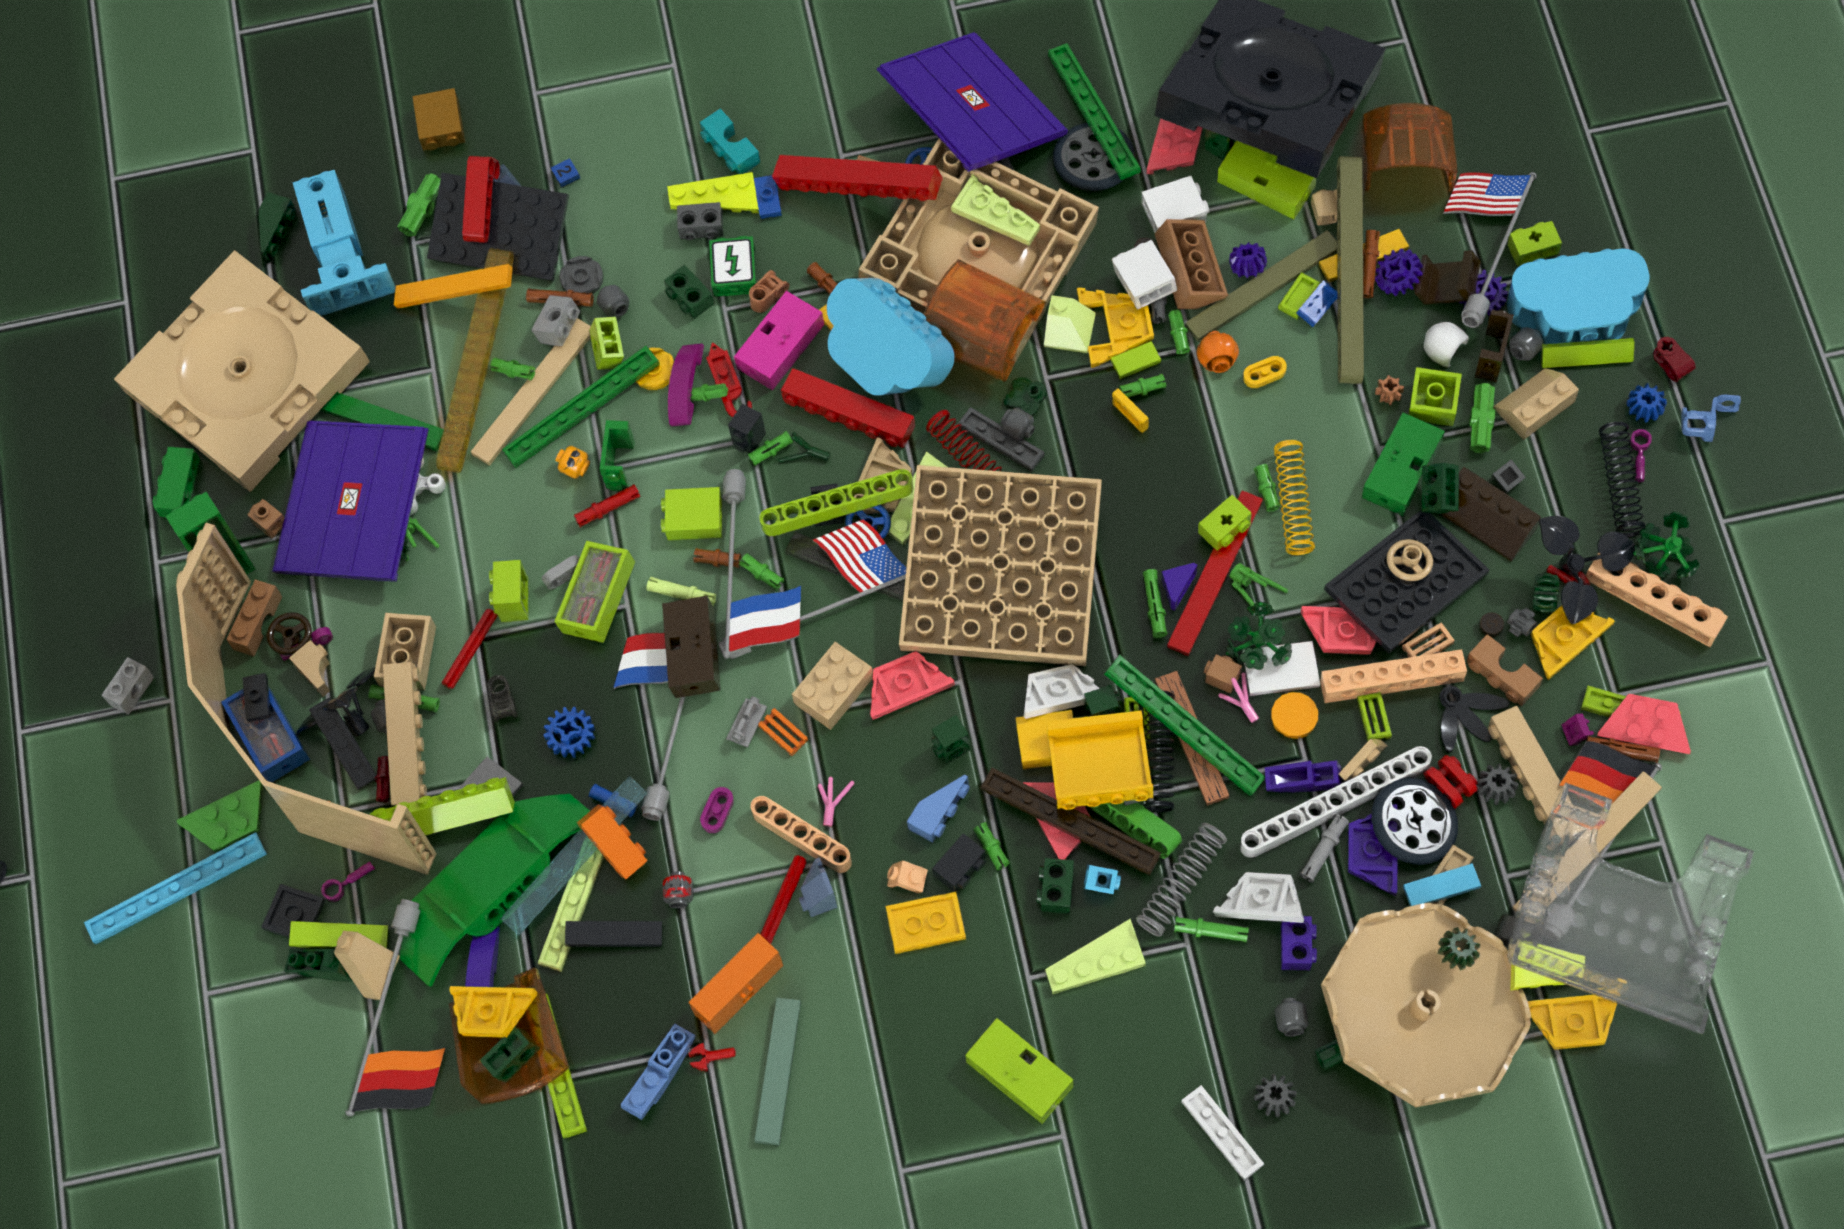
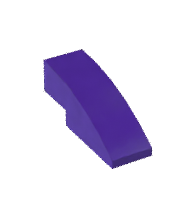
M1337 760L1314 764L1312 761L1264 767L1266 790L1270 792L1328 791L1342 784V777L1339 775L1341 766Z
M499 926L487 935L472 937L465 987H493L494 974H496Z

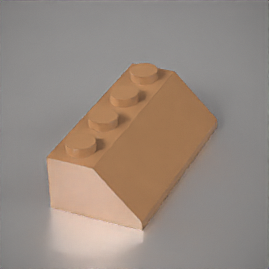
M1166 219L1156 231L1155 237L1161 256L1175 278L1177 291L1173 292L1177 308L1199 309L1228 296L1205 221Z

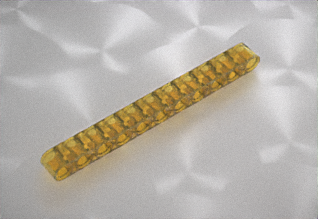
M490 248L484 268L505 264L513 267V251ZM507 288L482 292L477 295L437 455L436 466L438 470L460 473L463 469Z

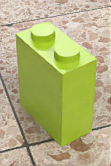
M720 487L665 490V498H661L662 512H665V519H661V530L666 533L668 540L722 538V494Z

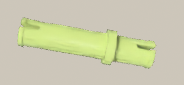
M650 577L647 583V591L682 600L708 596L713 606L716 601L715 593L698 590L695 586L687 587Z

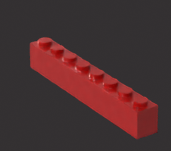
M779 155L772 174V178L778 187L785 191L791 189L803 192L817 191L824 194L831 192L841 195L858 194L864 197L871 195L881 198H911L920 201L936 200L943 180L942 175L934 165Z

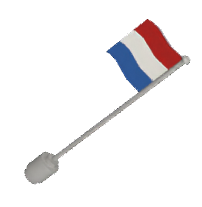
M738 469L728 470L723 477L722 498L731 504L725 651L722 652V655L726 658L730 657L733 652L749 647L782 643L799 637L801 586L785 592L756 595L731 603L736 504L744 501L746 490V477Z
M645 633L627 638L614 689L634 684L668 683L665 634ZM676 645V650L680 649V645ZM681 697L658 784L648 786L646 789L641 810L643 811L642 816L649 820L658 821L665 814L670 792L662 784L685 697Z

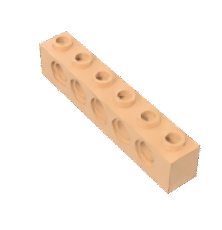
M1602 559L1593 561L1586 574L1590 583L1711 648L1728 618L1720 609L1704 604L1696 596L1687 595L1679 587L1661 581L1657 575L1646 573L1632 562L1625 568L1616 571L1620 574L1619 576H1614L1610 571L1603 568ZM1631 582H1637L1641 587H1634ZM1653 593H1657V594H1659L1662 598H1661V599H1657V598L1653 597L1652 594H1653ZM1673 605H1680L1683 610H1677ZM1694 616H1700L1704 621H1697Z
M1461 649L1322 671L1320 685L1324 703L1356 699L1357 696L1378 692L1388 694L1464 682L1467 668Z

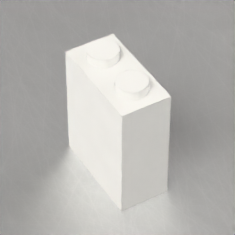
M1192 176L1142 192L1141 203L1154 233H1156L1166 219L1204 220L1206 223L1209 207L1206 200L1202 201L1200 186L1197 182L1194 183Z
M1152 240L1141 243L1137 247L1112 258L1114 271L1137 310L1177 291L1175 278Z

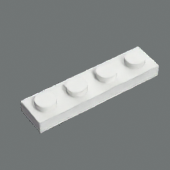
M1202 1085L1182 1099V1104L1244 1181L1264 1166L1262 1160Z

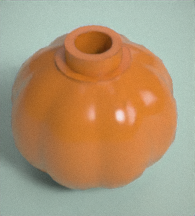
M1212 331L1201 340L1197 347L1196 355L1198 361L1205 369L1215 373H1223L1234 365L1239 356V347L1229 334Z

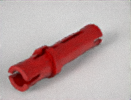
M633 484L603 501L592 503L591 507L573 516L581 528L591 521L602 519L603 515L641 496Z

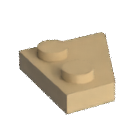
M1370 739L1343 768L1339 775L1345 781H1349L1363 774L1364 768L1369 763H1372L1387 745L1382 740Z

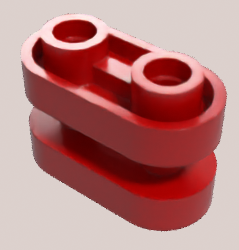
M1445 755L1438 761L1439 770L1430 767L1423 775L1427 782L1434 784L1442 794H1446L1452 806L1456 809L1463 803L1461 794L1467 797L1472 796L1478 790L1476 786L1478 782L1470 773L1466 774L1457 758ZM1446 776H1447V777L1451 780V782L1456 786L1455 788H1454V787L1451 785V783L1445 778Z

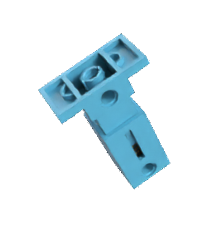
M335 170L324 171L319 175L302 178L299 181L293 182L309 241L321 268H318L322 283L310 285L301 290L308 309L322 316L395 293L396 286L386 263L373 265L371 268L366 269L361 259V256H363L345 192Z

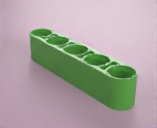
M1123 802L1121 804L1103 803L1096 807H1090L1131 838L1161 852L1160 858H1167L1182 842L1181 835L1176 829L1138 802L1126 806Z

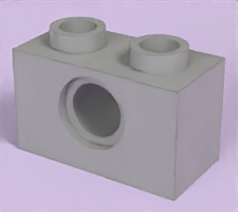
M549 295L532 328V332L541 344L563 346L579 316L580 310L572 298Z
M127 657L103 692L102 697L110 706L129 715L154 676L146 666Z

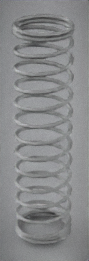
M1201 823L1199 826L1200 833H1195L1193 836L1194 840L1188 842L1190 848L1183 849L1184 855L1178 856L1179 863H1174V870L1168 871L1169 878H1163L1164 885L1158 886L1159 893L1152 894L1153 900L1147 901L1148 908H1143V915L1136 917L1138 924L1155 936H1162L1165 928L1157 921L1147 917L1144 910L1151 911L1163 922L1171 924L1166 916L1150 907V902L1156 903L1169 915L1176 916L1172 909L1156 901L1154 895H1160L1170 905L1178 909L1181 908V905L1174 899L1162 894L1160 887L1166 888L1176 898L1186 901L1184 895L1168 887L1165 884V880H1171L1182 891L1191 893V890L1186 885L1172 879L1170 872L1177 873L1185 882L1196 886V882L1186 874L1177 871L1175 865H1181L1194 877L1202 878L1199 872L1183 864L1180 858L1185 857L1195 867L1202 871H1207L1201 862L1187 856L1185 850H1192L1204 862L1212 863V860L1207 855L1193 849L1190 845L1191 842H1196L1210 855L1217 856L1215 850L1197 841L1196 835H1202L1207 842L1219 849L1222 848L1221 844L1227 842L1225 835L1216 827L1208 823ZM1204 827L1215 832L1222 838V840L1211 835L1209 832L1206 831ZM1207 838H1209V839H1211L1212 841L1216 842L1219 846L1215 845L1214 843H1212V842H1211L1210 840H1208ZM1203 846H1205V847H1207L1208 849H1210L1213 853H1211L1210 851H1208L1207 849H1205ZM1197 853L1201 854L1202 856H1204L1205 858H1207L1209 861H1207L1206 859L1202 858V857H1201L1200 855H1198ZM1193 861H1195L1196 863L1200 864L1203 868H1201L1200 866H1198L1197 864H1195ZM1142 920H1144V921H1146L1147 923H1149L1150 925H1152V926H1153L1154 928H1156L1159 932H1157V931L1153 930L1152 928H1150L1149 926H1147Z

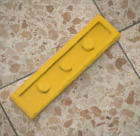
M1400 229L1379 237L1378 251H1380V254L1377 257L1376 263L1385 260V254L1391 256L1392 250L1398 253L1400 248H1403L1404 251L1409 249V245ZM1337 254L1319 261V267L1328 283L1337 280Z

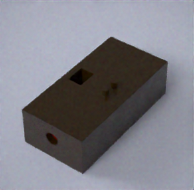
M708 596L662 603L668 687L674 697L681 698L721 691L714 607Z

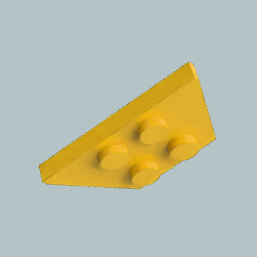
M1560 606L1531 632L1546 678L1550 680L1614 625L1615 621L1609 617L1605 619L1594 615L1593 612L1578 623L1571 624L1565 616L1563 607Z
M450 986L449 989L450 994L454 998L455 1005L453 1008L458 1018L457 1026L459 1033L463 1036L507 1037L538 993L534 988Z
M1620 992L1528 1001L1532 1020L1554 1050L1604 1045L1620 998Z

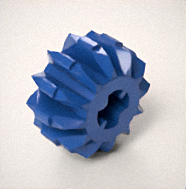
M1647 383L1644 388L1638 385L1635 391H1630L1626 405L1630 408L1629 415L1636 414V421L1640 418H1644L1645 423L1649 419L1656 421L1659 416L1664 414L1667 399L1663 398L1665 395L1664 391L1657 392V385L1652 389Z

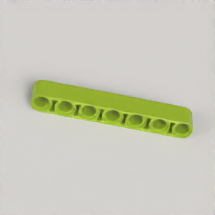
M899 469L767 508L759 516L762 531L767 536H776L907 497L914 489L912 475L908 470ZM901 481L908 482L906 485H898ZM881 487L886 489L883 492L876 491L878 488ZM857 494L864 495L862 498H854ZM837 500L842 501L839 505L832 504L834 501ZM813 507L820 508L818 511L815 512L810 511V509ZM790 514H798L795 518H788ZM769 520H775V521H776V522H775L774 524H772V525L766 524V522L769 521Z

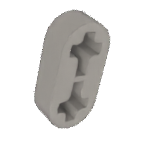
M577 555L571 556L548 570L542 576V581L546 587L552 590L570 580L579 557Z

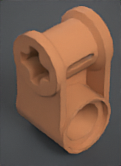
M773 270L768 271L749 290L752 310L757 313L767 311L788 291L790 284L778 278Z

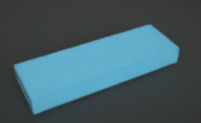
M1473 863L1403 885L1410 906L1437 902L1481 888Z

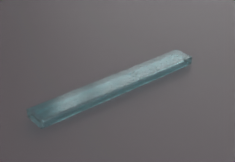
M629 776L603 804V807L608 806L617 817L614 820L619 825L647 792ZM582 829L500 918L517 935H520L597 850V847Z

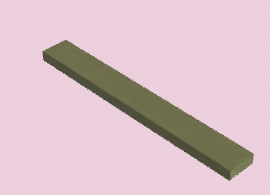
M1328 230L1228 294L1226 298L1219 300L1185 322V327L1200 342L1208 333L1223 327L1298 278L1301 272H1307L1318 265L1319 261L1336 253L1337 240Z

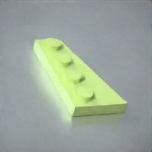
M973 174L951 206V212L1030 246L1040 230V224L1020 209L1012 207L1008 200L1004 197L1000 198L993 192L992 188L988 185L984 186Z
M928 452L925 453L920 465L947 467ZM915 472V474H914V476H913V478H912V479H913V487H914V489H915L916 472ZM914 489L909 496L901 498L891 517V527L888 534L902 545L910 539Z
M1131 919L1048 967L1045 969L1052 994H1056L1144 967L1146 963Z

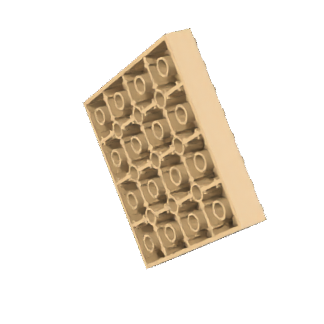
M917 465L899 638L900 651L1086 666L1102 480Z

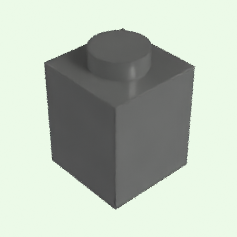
M1512 460L1491 475L1504 493L1526 478Z

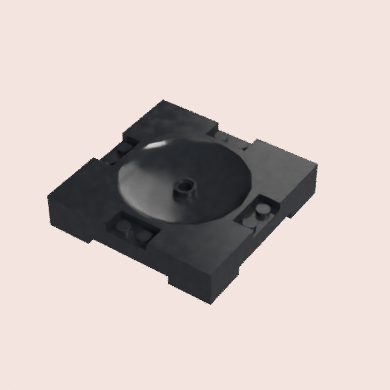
M1218 0L1202 24L1200 34L1188 52L1184 51L1159 89L1154 116L1195 131L1200 126L1277 156L1276 163L1318 178L1333 153L1337 140L1361 100L1365 99L1377 79L1386 48L1325 26L1323 31H1319L1313 27L1285 18V10L1258 0Z

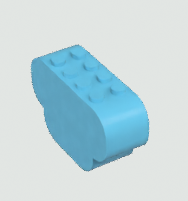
M1604 249L1595 253L1583 252L1568 257L1562 255L1554 259H1537L1533 262L1525 263L1515 270L1506 301L1508 313L1514 315L1512 322L1521 329L1523 327L1537 329L1542 335L1544 344L1621 339L1626 331L1630 316L1635 314L1642 304L1650 279L1649 271L1644 258L1639 253L1630 249Z
M879 278L845 279L836 285L827 301V315L830 322L834 325L828 336V350L833 360L872 395L905 393L913 388L933 387L942 383L953 367L954 351L948 340L941 335V330L926 321L925 315L914 310L910 306V301L899 296L891 284Z

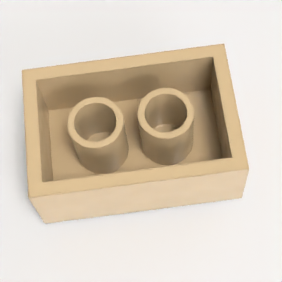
M385 613L374 678L379 686L384 687L383 664L412 662L416 668H419L420 672L417 690L425 691L436 625L431 616Z
M834 642L792 693L794 704L831 730L873 679L872 667L837 642Z

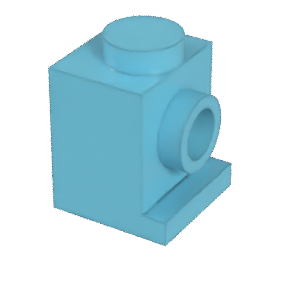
M1087 865L1083 888L1114 894V889H1119L1121 876L1117 875L1118 870ZM1100 875H1104L1106 877V882L1104 884L1098 883V877Z

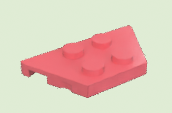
M1160 118L1146 174H1154L1155 170L1164 168L1168 171L1177 167L1194 165L1203 128L1198 126L1195 131Z
M1301 607V615L1323 653L1371 654L1377 642L1342 607Z
M917 651L874 668L871 718L875 720L955 686L953 678L947 677L939 671V668L933 663L926 661L925 657Z
M1628 694L1597 733V736L1614 738L1615 740L1658 747L1685 754H1690L1691 752L1678 704L1674 702Z
M1023 782L1056 799L1054 782ZM1085 806L1074 808L1090 817ZM1037 819L1057 859L1067 860L1069 854L1074 848H1077L1081 841Z

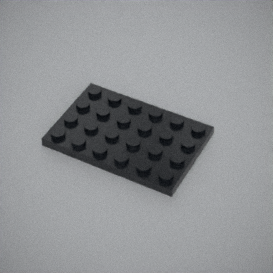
M448 173L441 174L427 259L481 269L509 264L513 267L512 274L554 281L569 194L493 181L488 241L486 243L467 242L463 240L462 235L466 176Z
M1421 509L1328 582L1324 590L1388 653H1391L1487 576L1490 570L1431 513L1422 512ZM1406 539L1416 540L1430 550L1433 557V567L1425 578L1418 581H1406L1398 578L1390 571L1387 565V553L1396 542ZM1405 547L1398 549L1394 557H1401ZM1423 553L1418 563L1422 569L1426 566V558ZM1404 564L1396 565L1400 571L1406 574H1416L1411 567H1407Z

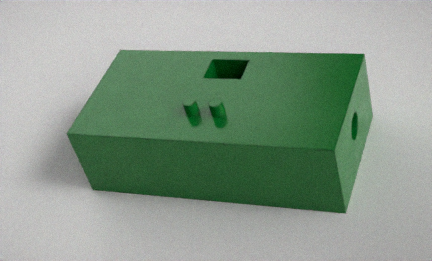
M1403 412L1364 484L1362 498L1404 516L1422 482V466L1432 463L1442 444L1445 431Z

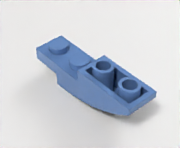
M677 1024L673 1025L648 1060L647 1068L621 1103L623 1110L641 1120L644 1118L651 1106L657 1104L675 1076L695 1039V1035Z

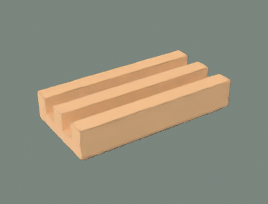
M1441 622L1402 645V649L1404 652L1406 651L1408 658L1417 657L1416 655L1446 638L1447 640L1420 656L1436 654L1453 645L1455 640ZM1439 631L1442 632L1439 636L1412 651L1411 648Z

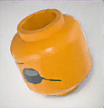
M568 446L565 451L561 449L555 459L558 462V471L573 479H577L579 476L583 477L591 462L588 460L586 452L574 446Z

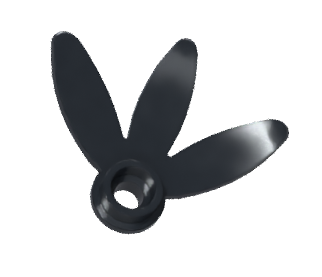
M1455 686L1443 688L1439 694L1440 703L1445 707L1441 719L1440 733L1445 750L1452 752L1457 738V717L1472 735L1484 742H1490L1491 735L1486 726L1468 707L1478 710H1499L1507 708L1510 705L1509 701L1486 693L1462 694L1461 690ZM1448 694H1452V695H1453V697H1454V701H1453V702L1448 701V699H1447V695H1448Z

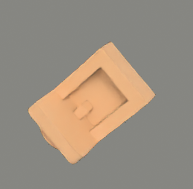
M903 860L894 863L887 873V878L889 879L887 886L891 888L899 886L918 894L922 893L928 870Z

